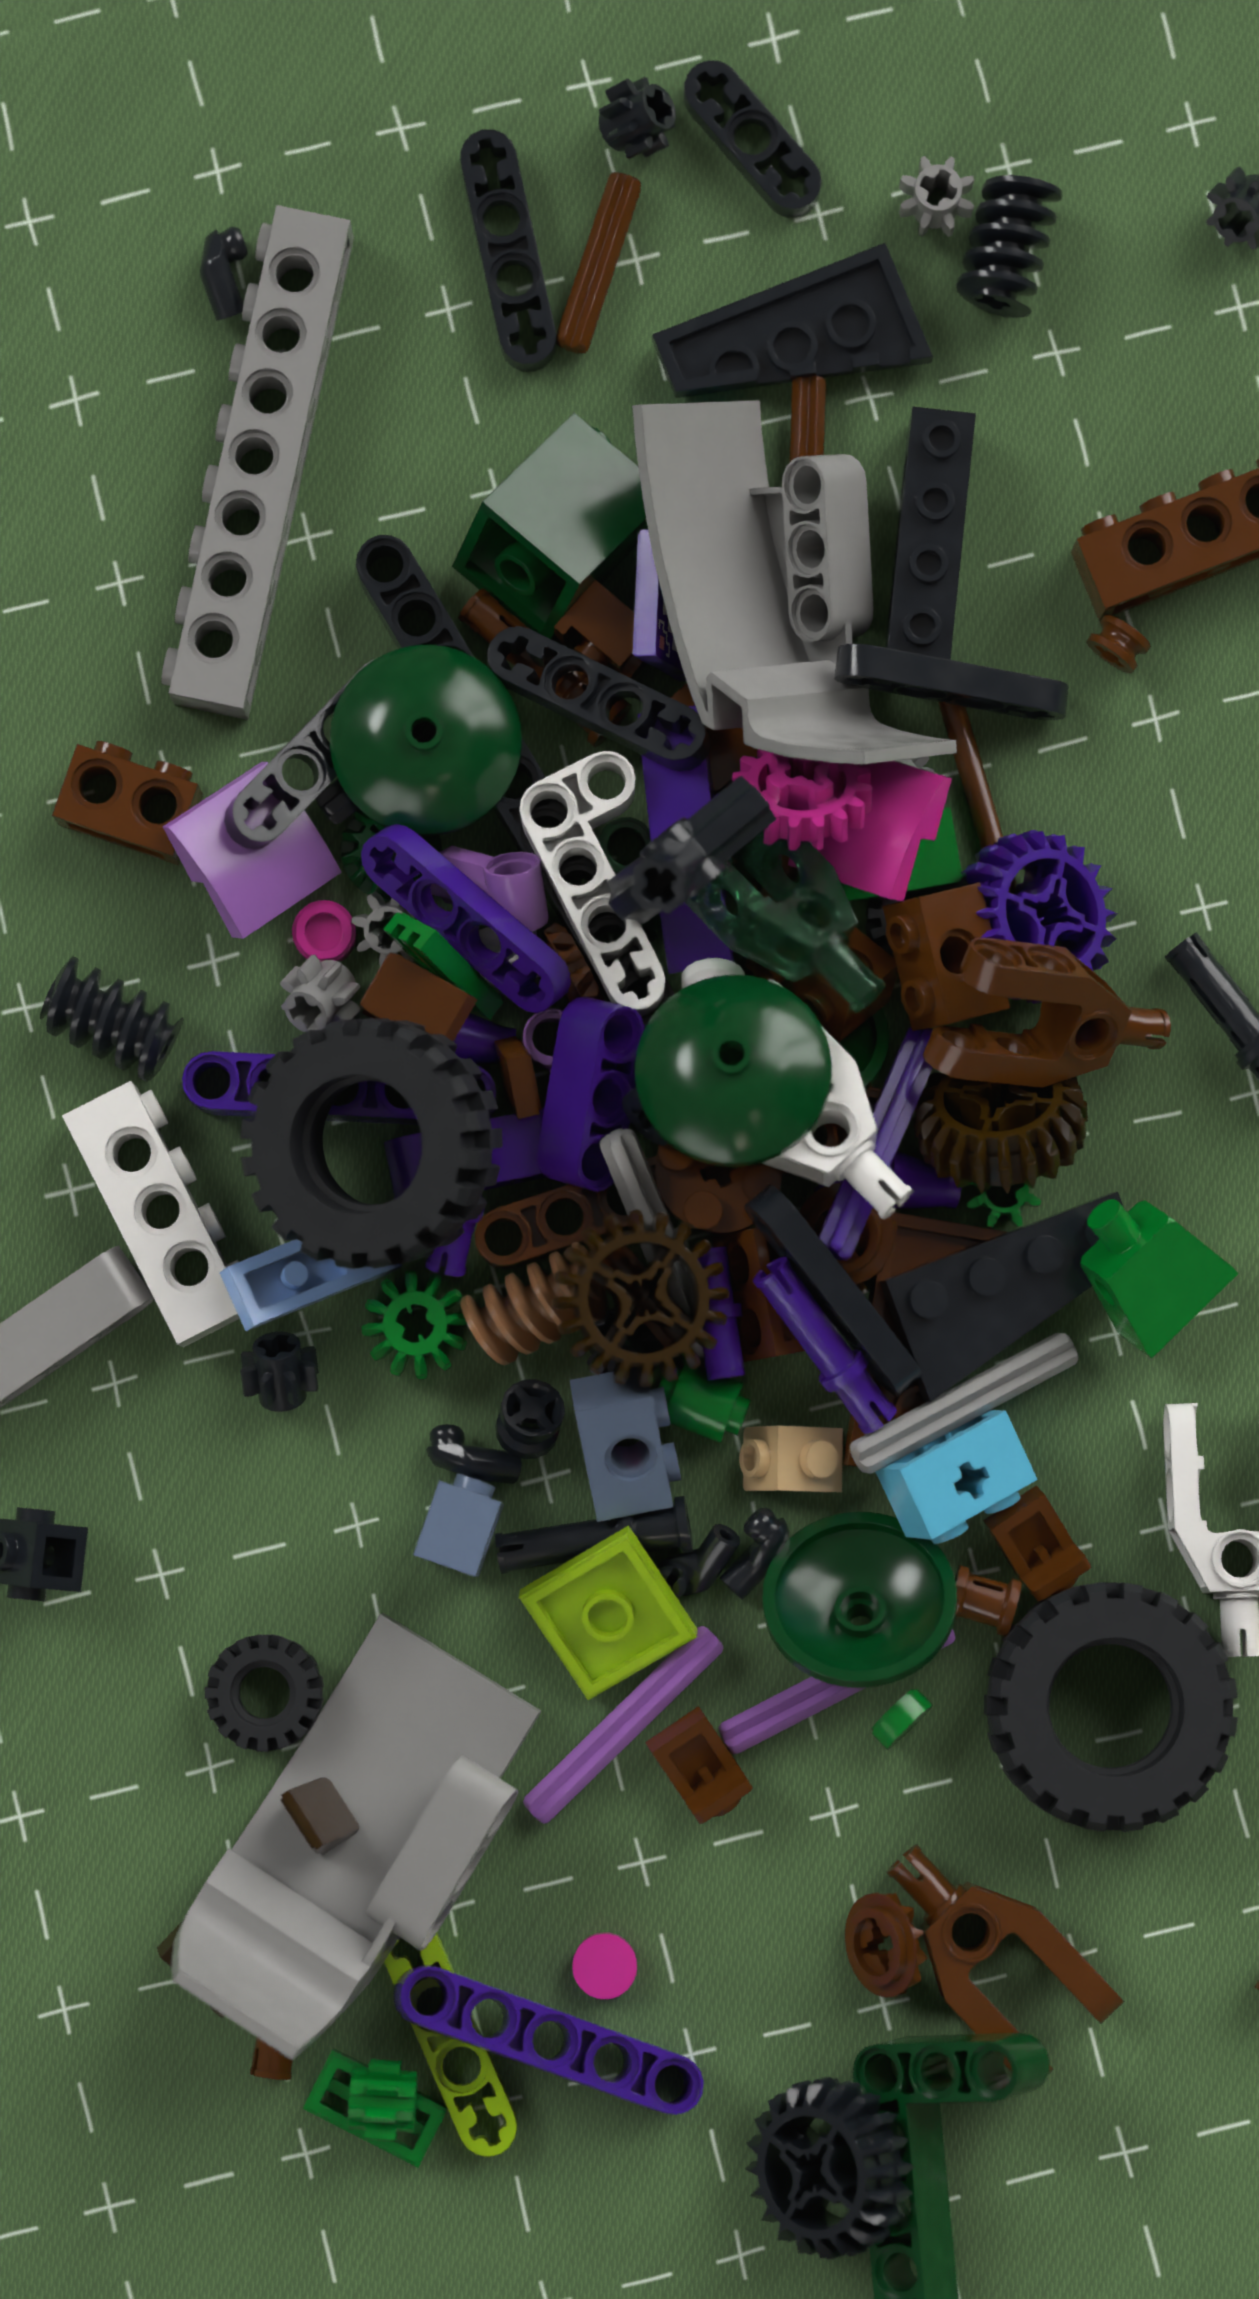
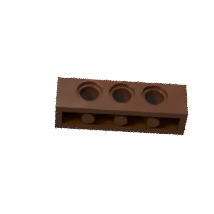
M1259 459L1256 461L1257 469L1237 477L1233 469L1218 472L1197 484L1200 491L1180 499L1176 498L1174 492L1156 496L1139 506L1141 514L1118 522L1116 515H1109L1081 528L1083 536L1076 539L1071 554L1099 621L1102 620L1105 614L1117 615L1259 559V518L1249 512L1245 502L1247 496L1259 493ZM1195 516L1209 518L1218 529V538L1210 542L1196 540L1187 529V520ZM1135 539H1147L1153 542L1160 552V560L1151 565H1143L1136 562L1129 554L1128 543Z

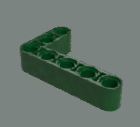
M1025 2033L906 2036L867 2046L857 2054L853 2063V2083H860L862 2095L867 2093L880 2095L879 2114L884 2112L897 2114L891 2130L894 2136H898L897 2129L899 2126L904 2138L909 2139L904 2147L899 2149L901 2160L915 2166L908 2174L903 2175L901 2179L913 2192L908 2197L911 2205L910 2211L905 2205V2201L899 2202L898 2204L905 2217L900 2219L897 2224L889 2226L890 2236H887L881 2243L869 2247L874 2299H959L940 2103L995 2102L1037 2090L1047 2079L1050 2061L1047 2050L1041 2041L1034 2036ZM1004 2055L1011 2064L1012 2078L1005 2071ZM947 2057L953 2064L955 2071L954 2079L949 2074L947 2068ZM891 2060L895 2063L898 2071L897 2079L892 2072ZM910 2258L916 2266L917 2278L912 2272Z

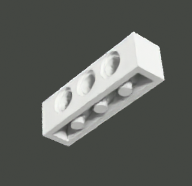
M129 1081L62 1115L176 1343L181 1347H185L240 1319L219 1273L227 1266L239 1261L235 1260L227 1264L216 1242L225 1238L226 1235L209 1203L198 1208L187 1186L196 1181L197 1178L182 1148L179 1146L169 1151L159 1131V1128L169 1123L153 1091L149 1090L140 1094L137 1086L132 1081ZM139 1138L146 1140L151 1149V1156L147 1165L135 1172L122 1170L118 1163V1152L121 1146L130 1139ZM171 1195L177 1199L180 1207L177 1220L173 1225L164 1229L151 1227L146 1217L149 1203L157 1196ZM191 1251L203 1253L209 1265L205 1279L194 1286L180 1284L175 1275V1265L178 1259L183 1254Z

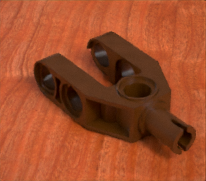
M974 938L971 940L961 963V968L964 972L961 978L975 989L990 995L1042 1001L1038 1023L1032 1029H1023L1022 1034L987 1031L982 1024L970 1023L969 1028L938 1026L933 1029L923 1052V1057L934 1069L954 1078L1043 1088L1108 1066L1119 1044L1147 1047L1154 1050L1161 1049L1167 1042L1163 1038H1155L1151 1035L1169 1037L1171 1022L1169 1015L1163 1009L1128 1007L1104 979L1065 947L992 938Z
M917 1844L909 1848L902 1855L920 1873L918 1878H915L898 1859L887 1870L886 1873L890 1878L893 1877L926 1913L923 1917L925 1922L920 1927L921 1930L925 1931L923 1938L940 1995L975 2034L1019 2033L969 1979L970 1970L980 1961L992 1955L998 1944L1010 1933L1017 1934L1100 2024L1124 2003L1121 1997L1036 1907L970 1882L953 1886L925 1856ZM967 1913L979 1914L983 1918L985 1925L984 1935L981 1940L969 1947L955 1944L951 1931L956 1919ZM1004 2055V2065L1012 2072L1011 2064ZM1049 2066L1050 2074L1054 2070L1051 2066Z

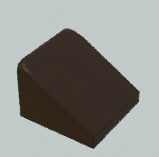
M326 1777L318 1778L289 1789L281 1795L282 1804L316 1854L320 1853L323 1856L359 1830L356 1819L332 1782Z

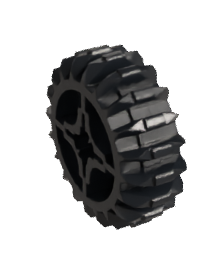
M832 2077L816 2079L813 2082L806 2080L792 2085V2088L787 2089V2092L777 2094L773 2099L769 2100L770 2110L763 2112L761 2116L754 2119L761 2134L754 2135L746 2143L757 2154V2160L752 2161L744 2169L758 2177L759 2186L750 2196L765 2200L767 2209L761 2221L770 2223L779 2221L778 2240L787 2242L796 2240L798 2253L811 2255L818 2252L820 2258L835 2259L846 2254L854 2256L866 2252L868 2247L881 2243L887 2236H890L889 2226L897 2224L900 2219L905 2217L898 2203L906 2201L913 2194L901 2181L902 2176L908 2174L915 2167L901 2160L899 2149H902L909 2139L894 2136L891 2130L897 2114L889 2112L879 2114L880 2095H872L871 2093L862 2095L860 2083H853L851 2081L840 2083L838 2078L833 2079ZM815 2118H819L831 2124L832 2128L827 2134L825 2132L816 2133L809 2126ZM829 2202L833 2204L842 2203L849 2209V2212L843 2218L834 2215L826 2210Z

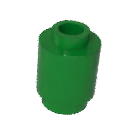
M675 1364L678 1371V1378L676 1380L667 1382L662 1376L658 1388H664L670 1424L719 1443L723 1441L726 1432L738 1436L751 1402L750 1399L740 1396L744 1383L731 1378L707 1380L706 1369L700 1366L690 1369L686 1365L682 1367Z

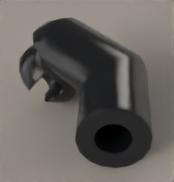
M237 227L227 228L220 233L215 229L205 238L200 277L216 321L237 315L243 311L244 303L229 263L235 260L244 259L248 254L242 233Z
M438 1425L431 1430V1446L426 1450L434 1466L476 1480L506 1484L517 1482L521 1473V1458L512 1456L505 1450L463 1445L465 1434L456 1425Z
M759 1508L746 1520L744 1531L749 1537L753 1538L754 1542L719 1577L741 1600L766 1576L771 1561L783 1549L790 1534L784 1518L777 1519L769 1508Z
M715 1524L700 1547L693 1549L694 1552L668 1556L656 1567L677 1599L681 1596L697 1594L708 1590L714 1584L740 1545L741 1540L737 1533L728 1526Z

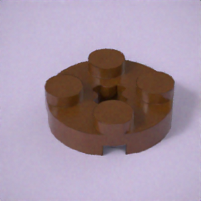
M670 1144L659 1145L654 1176L663 1202L674 1218L682 1223H689L695 1230L717 1235H726L745 1230L754 1225V1223L748 1217L744 1205L769 1184L776 1187L779 1191L781 1189L783 1171L763 1163L740 1166L730 1172L732 1183L721 1188L715 1179L705 1182L701 1177L700 1171L704 1170L708 1163L690 1158Z

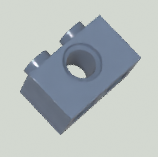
M637 1367L630 1368L629 1377L623 1385L613 1382V1372L570 1380L574 1410L597 1522L673 1507L669 1482L681 1480L674 1442L661 1444L658 1430L659 1427L671 1425L664 1388L650 1389V1386L641 1387L637 1379ZM624 1439H639L637 1443L630 1446L616 1445Z
M457 1473L453 1485L439 1480L413 1555L479 1577L504 1507L502 1502L492 1499L496 1487Z

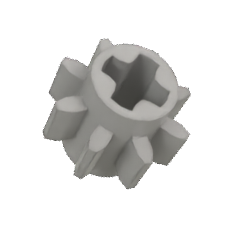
M925 156L921 157L917 179L907 175H902L899 189L913 197L905 200L900 205L899 215L900 217H909L911 215L915 217L920 223L919 236L923 237L929 228H942L943 232L950 237L953 235L956 214L963 218H971L974 204L967 199L961 198V196L972 190L974 178L973 176H965L960 179L956 171L953 170L955 165V158L950 157L944 165H931ZM935 188L946 192L945 198L940 200L938 206L927 202L928 196H931Z
M376 891L367 896V901L373 912L369 915H356L351 921L356 926L364 927L365 940L359 943L357 950L359 952L365 951L371 947L376 952H379L380 967L389 953H397L399 951L404 958L413 962L414 960L394 940L393 942L388 940L389 935L383 930L385 927L379 926V921L397 912L400 914L403 912L414 919L416 918L393 898H391L390 902L385 903L379 893Z
M311 955L301 967L295 966L280 983L284 990L291 993L281 1005V1008L285 1010L289 1021L302 1032L324 1029L326 1024L330 1022L354 1019L361 1010L356 1003L350 1000L359 990L360 985L356 983L350 970L339 961L324 960L320 962L316 955Z

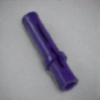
M781 1257L770 1262L766 1267L771 1274L767 1276L763 1270H760L753 1278V1283L757 1288H760L819 1369L821 1374L818 1380L828 1392L835 1391L859 1424L863 1434L872 1433L883 1427L884 1425L878 1416L883 1415L887 1421H890L896 1414L897 1409L888 1401L867 1372V1359L861 1351L851 1350L790 1266L791 1263L787 1257Z

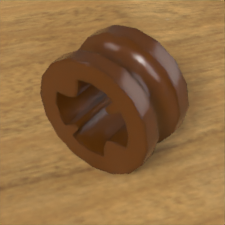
M1105 614L1099 622L1102 627L1101 633H1092L1086 643L1104 661L1123 672L1132 674L1138 666L1135 661L1136 655L1146 654L1151 645L1139 631L1115 616Z

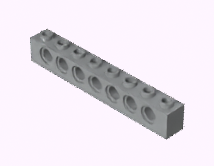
M276 205L273 223H262L255 257L257 261L264 262L259 285L249 283L242 311V320L250 322L246 345L235 344L230 362L229 381L237 382L232 405L222 404L216 426L215 440L224 443L219 466L209 464L203 484L202 502L210 503L205 527L195 526L189 548L188 561L189 563L197 564L192 588L182 586L176 606L175 623L183 625L179 648H168L162 670L161 683L162 685L170 686L169 695L174 705L245 720L249 719L353 245L354 235L351 220ZM293 269H302L309 272L313 279L304 290L290 292L279 285L284 274ZM280 329H289L300 336L297 345L293 349L279 353L270 350L266 346V342L273 332ZM267 389H276L286 395L284 405L273 413H262L253 407L256 396ZM254 449L265 450L273 456L270 467L260 474H248L239 468L242 457ZM251 510L260 516L257 527L249 534L235 535L226 529L229 517L236 511ZM236 570L246 576V583L243 589L238 594L229 597L215 593L213 591V583L216 577L224 571ZM212 631H224L233 637L230 650L218 658H209L199 652L201 640Z

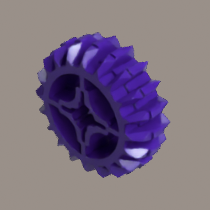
M1036 830L1027 831L1019 835L1013 833L1003 836L993 845L982 848L979 853L975 854L977 863L968 865L961 872L968 885L981 883V886H978V890L984 896L986 908L977 911L976 915L984 919L989 918L992 929L986 931L981 938L1054 946L1056 940L1061 941L1060 947L1068 949L1093 971L1101 969L1103 965L1109 962L1102 948L1109 947L1111 943L1117 940L1106 929V923L1112 921L1118 915V913L1105 908L1103 899L1106 898L1113 888L1098 886L1095 880L1102 865H1095L1093 863L1083 865L1085 847H1077L1075 845L1067 847L1065 835L1058 836L1052 834L1045 836L1043 831L1038 832ZM1020 870H1025L1023 883L1017 884L1014 894L1009 893V887L1016 874ZM1008 997V999H1012V1000H1015V1001L1021 1000V999H1018V998H1009V997ZM1026 999L1027 1003H1031V1002H1032L1033 1004H1041V1003H1042V1001L1027 1000V999Z

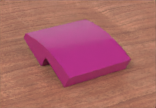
M898 761L859 764V767H867L871 771L872 810L871 813L865 814L864 827L861 830L848 827L847 841L843 843L833 839L831 836L824 838V845L821 850H816L810 841H801L797 850L791 852L788 865L888 899L904 901L921 839L933 841L936 839L952 778Z

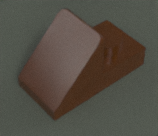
M389 953L364 994L360 1005L364 1009L362 1013L371 1019L389 1018V1020L414 1022L424 1025L427 1033L443 1034L454 1042L477 999L396 953Z

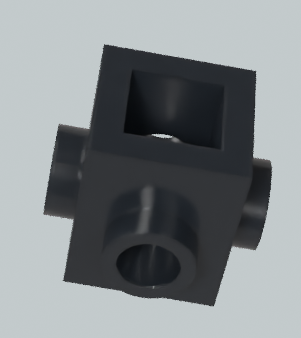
M17 1507L16 1520L0 1518V1584L8 1585L7 1598L46 1601L47 1589L81 1592L88 1527L54 1524L56 1511Z

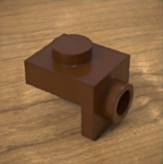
M1036 1485L1022 1494L1018 1502L990 1515L983 1522L1018 1579L1022 1581L1023 1585L1037 1601H1042L1050 1595H1056L1061 1591L1070 1589L1076 1583L1078 1577L1091 1568V1564L1085 1554L1071 1539L1046 1495Z
M699 1706L645 1742L699 1824H703L713 1817L729 1813L739 1804L741 1798L753 1789V1786Z

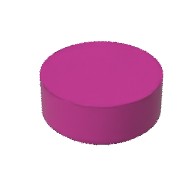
M319 900L306 905L297 914L292 927V937L298 952L306 960L311 955H316L320 962L324 960L341 962L349 956L355 946L357 939L356 926L351 922V914L342 905L333 901Z
M609 1932L593 1934L584 1939L575 1951L572 1963L573 1975L578 1986L586 1994L594 1998L612 1999L618 1997L630 1988L636 1977L637 1959L631 1945L617 1934Z

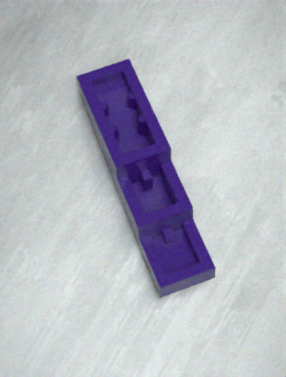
M695 705L688 706L698 713ZM657 717L654 728L667 736L673 751L679 743L690 745L694 741L688 727L681 734H676L664 728ZM709 754L699 766L686 771L669 769L642 756L650 838L653 841L683 816L687 819L715 797ZM723 871L669 914L663 910L660 911L668 974L683 972L690 964L707 958H722L734 962L725 903L727 893Z

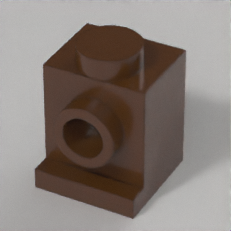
M596 579L554 626V639L558 643L566 646L573 638L578 643L573 649L574 651L631 679H634L647 665V663L636 658L633 654L634 612Z

